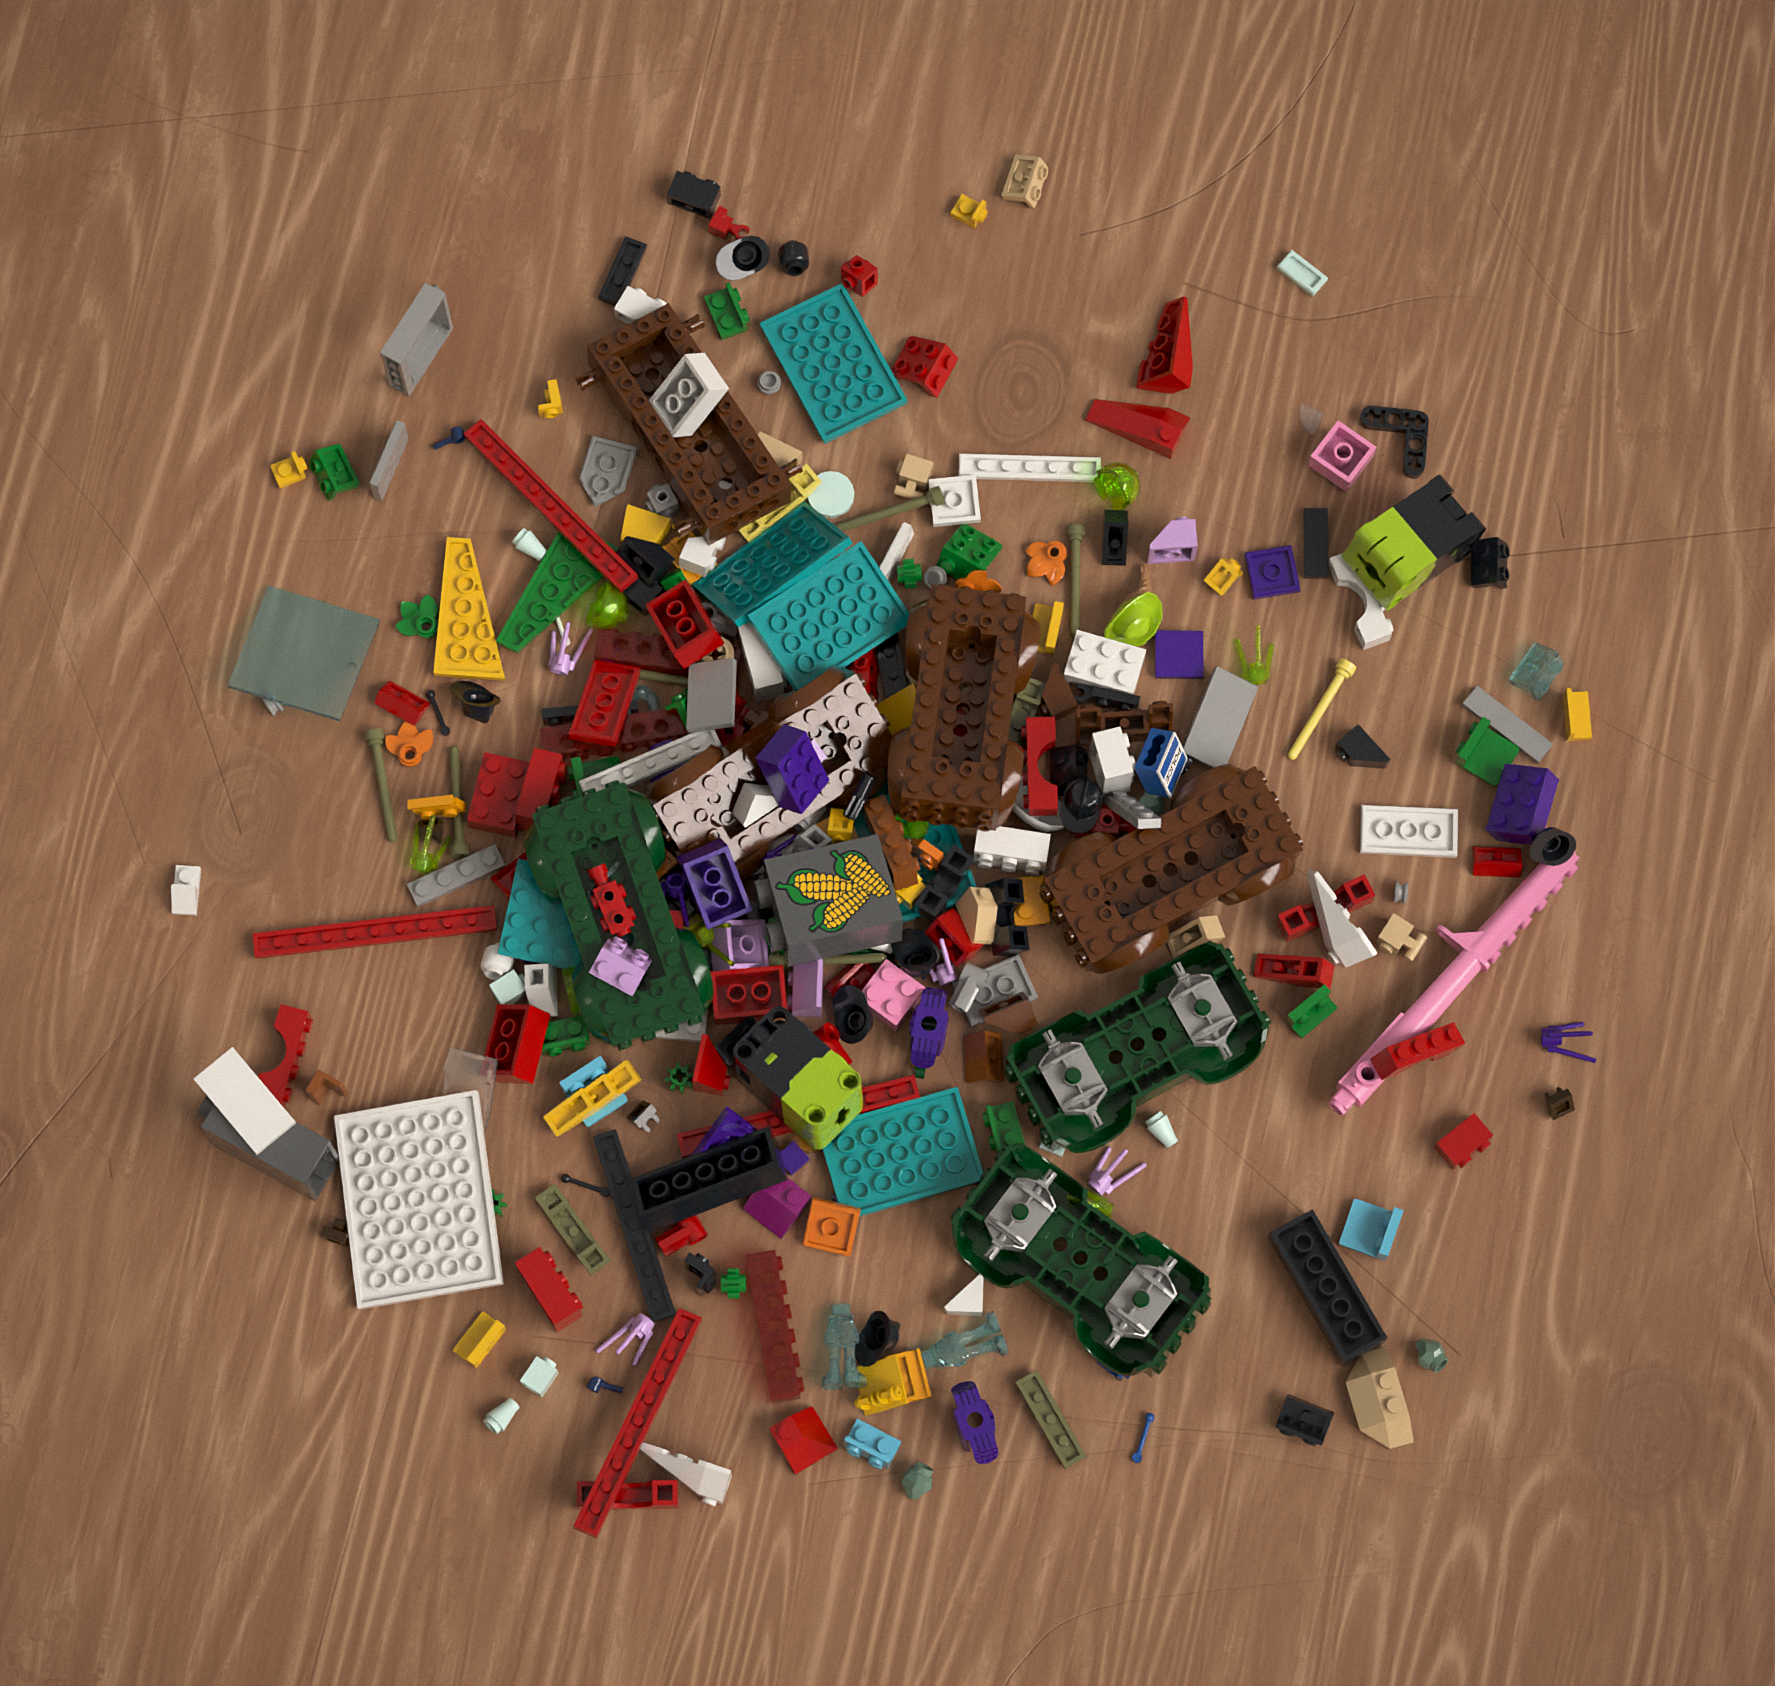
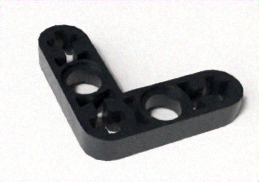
M1379 406L1365 407L1360 415V423L1365 429L1406 433L1403 472L1408 478H1419L1423 474L1426 462L1428 416L1418 410ZM1369 413H1372L1374 418H1381V415L1385 414L1383 424H1380L1381 419H1374L1373 422H1368L1366 417ZM1390 415H1397L1401 423L1395 426L1391 425L1387 418ZM1405 416H1408L1407 421L1409 422L1407 423V426H1403L1405 422ZM1415 418L1420 419L1422 423L1420 427H1415ZM1417 439L1422 443V448L1413 450L1409 446V442ZM1413 456H1417L1416 466L1420 467L1417 468L1416 472H1413L1412 468L1408 467L1412 464Z

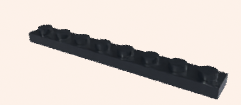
M614 1129L593 1136L652 1322L655 1323L676 1315L650 1232L639 1214L631 1180L632 1177L617 1130Z

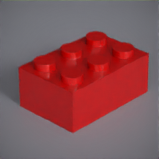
M686 579L645 604L670 650L684 669L725 644L697 594Z
M538 748L533 749L515 812L518 830L525 832L532 821H534L532 814L536 813L535 808L549 804L550 807L559 805L558 800L561 799V794L559 793L560 785L564 786L567 778V771H565L566 763H563L562 754Z
M484 752L467 818L469 828L516 838L518 829L515 812L530 762Z
M783 965L710 971L714 990L713 1010L715 1025L741 1023L747 1016H752L758 1022L774 1007L781 1006L787 1009Z
M497 1004L479 1074L498 1083L533 1084L548 1028L550 1013L532 1005Z
M538 1247L515 1262L518 1272L557 1332L582 1317L580 1310L583 1306L575 1292L569 1293L567 1290L570 1288L568 1281L562 1271L558 1273L555 1271L554 1268L557 1266L548 1250L543 1252L541 1247Z

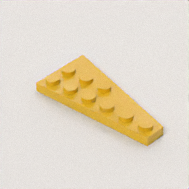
M447 537L433 674L440 677L506 681L471 539Z

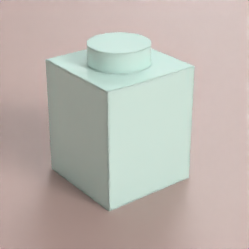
M514 969L489 985L500 1004H514L527 996L525 977L522 973L517 975Z
M536 1356L521 1378V1384L542 1398L559 1374L555 1368L557 1364L545 1356L543 1359Z

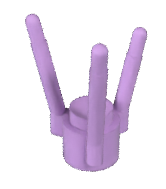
M566 622L560 650L556 652V656V632H551L550 659L548 663L550 672L567 676L569 671H574L575 664L593 633L592 628L588 630L572 660H569L570 655L564 653L570 623Z
M940 938L939 942L945 963L936 966L937 971L935 972L932 969L929 974L933 982L939 981L940 986L958 980L954 964L949 959L944 939Z
M1107 1147L1096 1168L1089 1175L1090 1180L1087 1184L1100 1196L1105 1192L1109 1195L1120 1184L1144 1169L1147 1164L1142 1163L1110 1184L1113 1179L1109 1174L1120 1163L1128 1150L1124 1149L1106 1171H1103L1101 1168L1111 1152V1147Z
M639 1313L636 1318L632 1317L626 1325L596 1349V1353H600L629 1329L631 1333L615 1352L620 1354L635 1336L639 1339L644 1336L632 1363L633 1366H636L649 1339L654 1334L651 1329L655 1324L644 1314Z

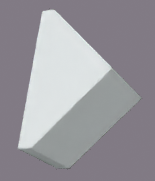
M744 783L732 813L746 828L777 807L778 803L768 785Z
M979 1274L944 1307V1312L947 1315L982 1316L983 1276Z

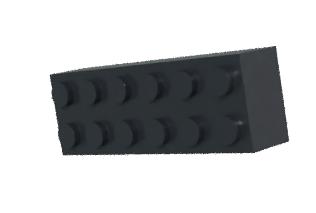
M769 1126L631 1178L639 1214L649 1232L656 1231L788 1180L778 1142Z
M1313 1209L1269 1233L1268 1240L1341 1366L1386 1342L1388 1339Z

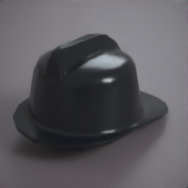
M751 235L740 238L720 249L716 256V268L720 275L728 280L742 279L760 271L766 266L770 257L769 247L764 240L757 236Z
M457 681L449 687L450 693L461 701L463 714L484 724L488 723L490 716L494 712L495 705L501 702L500 697L474 682Z
M1091 779L1074 780L1065 790L1060 809V819L1066 829L1073 833H1084L1091 830L1098 820L1103 794L1100 787Z
M1548 827L1536 833V838L1529 848V855L1531 859L1551 866L1561 865L1573 856L1576 850V841L1571 834L1556 827Z
M902 929V941L891 943L892 951L903 971L911 977H920L922 980H925L926 974L932 970L938 957L925 933L918 929Z
M853 985L841 987L833 998L836 1028L842 1041L848 1044H856L861 1042L867 1036V1033L870 1032L873 1026V1016L868 1009L865 994L859 988Z
M875 1311L871 1314L855 1343V1359L863 1367L875 1364L883 1352L892 1350L898 1343L900 1324L889 1319L885 1312Z

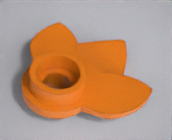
M1037 541L1025 549V552L1032 557L1027 565L1028 577L1046 575L1052 586L1062 579L1065 573L1063 561L1067 557V549L1063 543L1051 541L1046 544ZM1054 548L1059 550V554L1056 557L1051 556V550Z
M982 570L970 572L966 578L958 579L954 585L955 588L969 587L973 590H993L997 593L1002 590L1000 584L993 579H987V572Z
M405 721L399 729L398 736L387 735L385 742L388 751L398 756L402 765L413 767L419 764L422 754L431 749L434 739L431 729L419 733L414 725ZM412 752L415 755L412 759H407V753Z

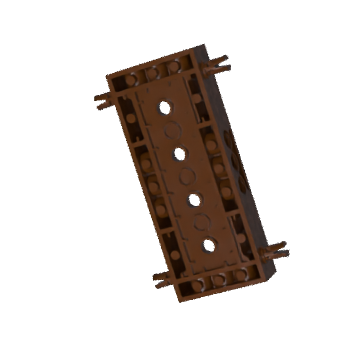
M668 303L587 345L588 365L592 370L579 377H575L577 385L581 386V391L597 382L602 384L689 515L672 524L674 532L678 530V537L680 538L697 528L707 544L711 545L791 502V484L788 479L802 473L803 469L801 464L797 466L796 458L782 467L778 466L728 391L692 436L673 437L649 402V399L685 354L702 353L690 334L704 328L705 324L703 320L699 321V314L681 322ZM649 372H655L659 377L655 380H650L646 375ZM703 444L707 447V450L700 453L694 448L696 445ZM721 481H729L732 486L728 489H722L718 484Z

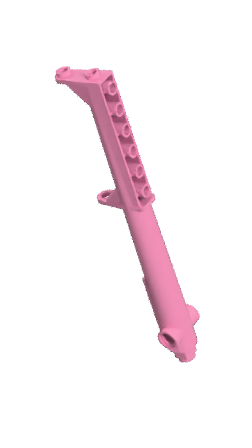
M1576 852L1568 861L1561 865L1551 866L1540 862L1476 932L1452 933L1442 925L1435 929L1437 934L1456 950L1459 955L1405 1014L1401 1012L1338 1082L1336 1087L1338 1091L1328 1102V1105L1334 1112L1343 1116L1353 1105L1361 1107L1384 1082V1080L1381 1081L1370 1058L1388 1046L1426 1033L1479 971L1486 973L1490 967L1489 962L1491 964L1495 963L1502 954L1499 950L1504 945L1509 947L1517 937L1515 935L1516 931L1519 928L1524 930L1532 921L1530 916L1536 910L1539 913L1548 903L1545 899L1550 894L1555 895L1562 888L1563 884L1561 881L1566 876L1571 878L1579 868L1576 864L1580 858L1575 854Z

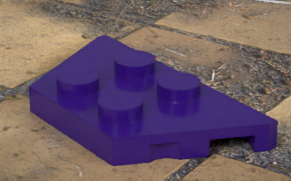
M725 1107L690 1156L757 1131V1129L732 1109Z

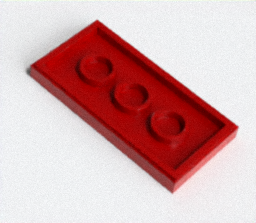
M600 660L593 661L568 733L569 739L616 747L641 674L640 667Z

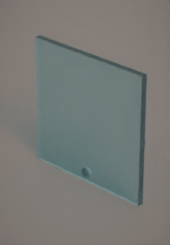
M268 586L228 683V688L340 722L379 626L380 619L334 606L325 601L321 602Z

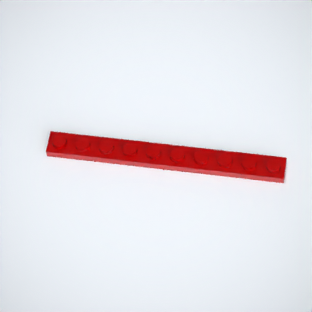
M482 419L463 433L465 439L619 593H622L638 579L637 573Z
M495 905L252 934L255 959L498 930Z
M915 1075L863 1087V1109L859 1114L920 1098ZM771 1110L742 1117L757 1130L769 1126L774 1137L794 1132ZM712 1125L677 1134L682 1159L689 1157Z
M681 1308L678 1309L573 1525L575 1530L597 1539L702 1322V1317Z

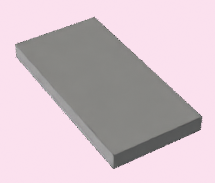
M1218 666L1214 667L1182 745L1186 756L1211 769L1228 764L1258 686Z

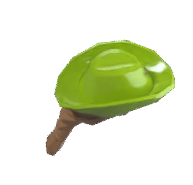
M1146 563L1141 564L1139 587L1135 592L1127 595L1105 627L1104 638L1137 647L1144 645L1156 634L1162 620V603L1157 595L1151 593V582L1149 580L1151 570Z

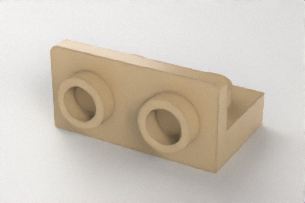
M1015 154L1001 196L1005 200L1026 202L1030 208H1035L1037 201L1041 197L1044 180L1048 176V166L1038 156Z

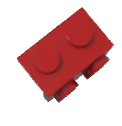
M910 336L891 371L895 378L918 383L930 396L937 398L959 358L945 343Z

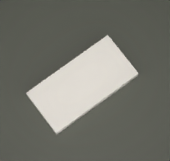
M1361 805L1360 854L1457 857L1458 809Z
M233 1047L194 1078L195 1082L256 1155L296 1124L294 1119Z

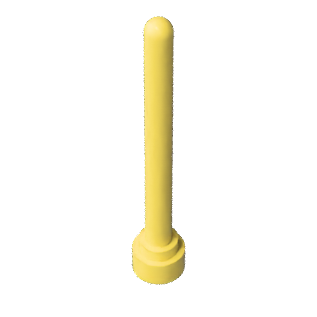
M1340 658L1336 664V675L1288 753L1289 759L1294 760L1297 758L1344 679L1347 680L1348 677H1352L1355 672L1356 666L1348 660Z

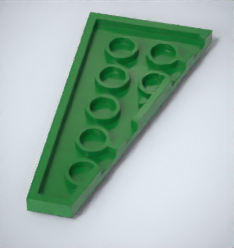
M559 532L556 534L496 639L497 644L516 654L523 650L603 578ZM603 540L615 553L617 552L619 547Z

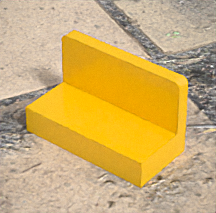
M1055 601L1054 607L1035 604L1033 616L1040 623L1038 652L1054 655L1064 603Z
M1571 687L1566 688L1563 693L1567 741L1591 740L1592 731L1588 691L1572 692Z
M481 1312L454 1347L453 1351L474 1368H477L506 1331V1327L500 1321L494 1320L485 1312Z

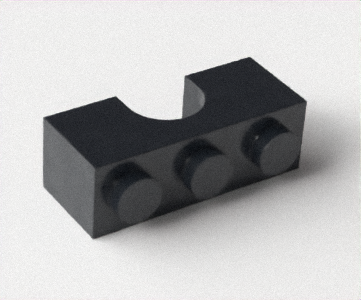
M953 845L941 863V867L930 885L927 884L915 902L914 911L934 922L941 915L974 865V856Z
M1001 878L985 884L986 888H990L998 907L994 941L991 944L993 956L1012 957L1029 951L1027 926H1016L1014 922L1015 909L1018 905L1025 903L1022 879Z

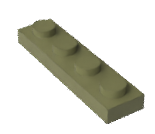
M1035 1370L1016 1381L1017 1388L1063 1468L1067 1469L1085 1459L1087 1456L1039 1372Z

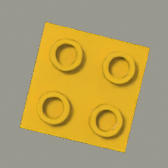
M897 1355L878 1360L869 1367L859 1366L854 1368L860 1396L855 1399L854 1403L857 1409L864 1410L865 1416L908 1404Z

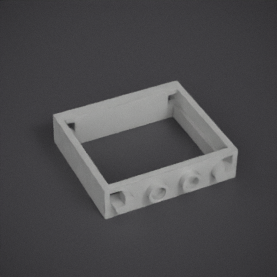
M427 283L423 285L380 352L389 386L407 396L411 395L453 330L446 294L437 285L430 286Z

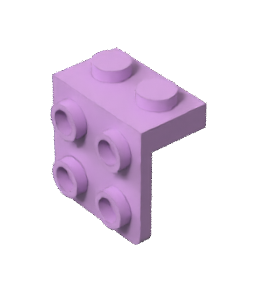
M609 937L589 973L633 996L652 959L649 958V954L641 949L634 950L627 946V942L623 939Z

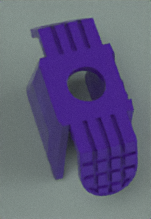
M938 988L923 989L920 1006H916L910 1020V1059L919 1068L932 1067L935 1063V1057L940 1056L945 1044L949 1023L948 1013L944 1010L947 992ZM930 1016L936 1020L937 1026L934 1030L926 1031L922 1028L921 1022L925 1017Z
M973 1381L958 1383L951 1388L957 1408H952V1418L961 1444L968 1452L970 1451V1443L974 1459L977 1463H990L997 1458L999 1453L995 1440L996 1425L994 1415L985 1399H981L977 1386ZM977 1412L981 1414L983 1423L980 1427L972 1428L968 1425L967 1417L970 1413Z

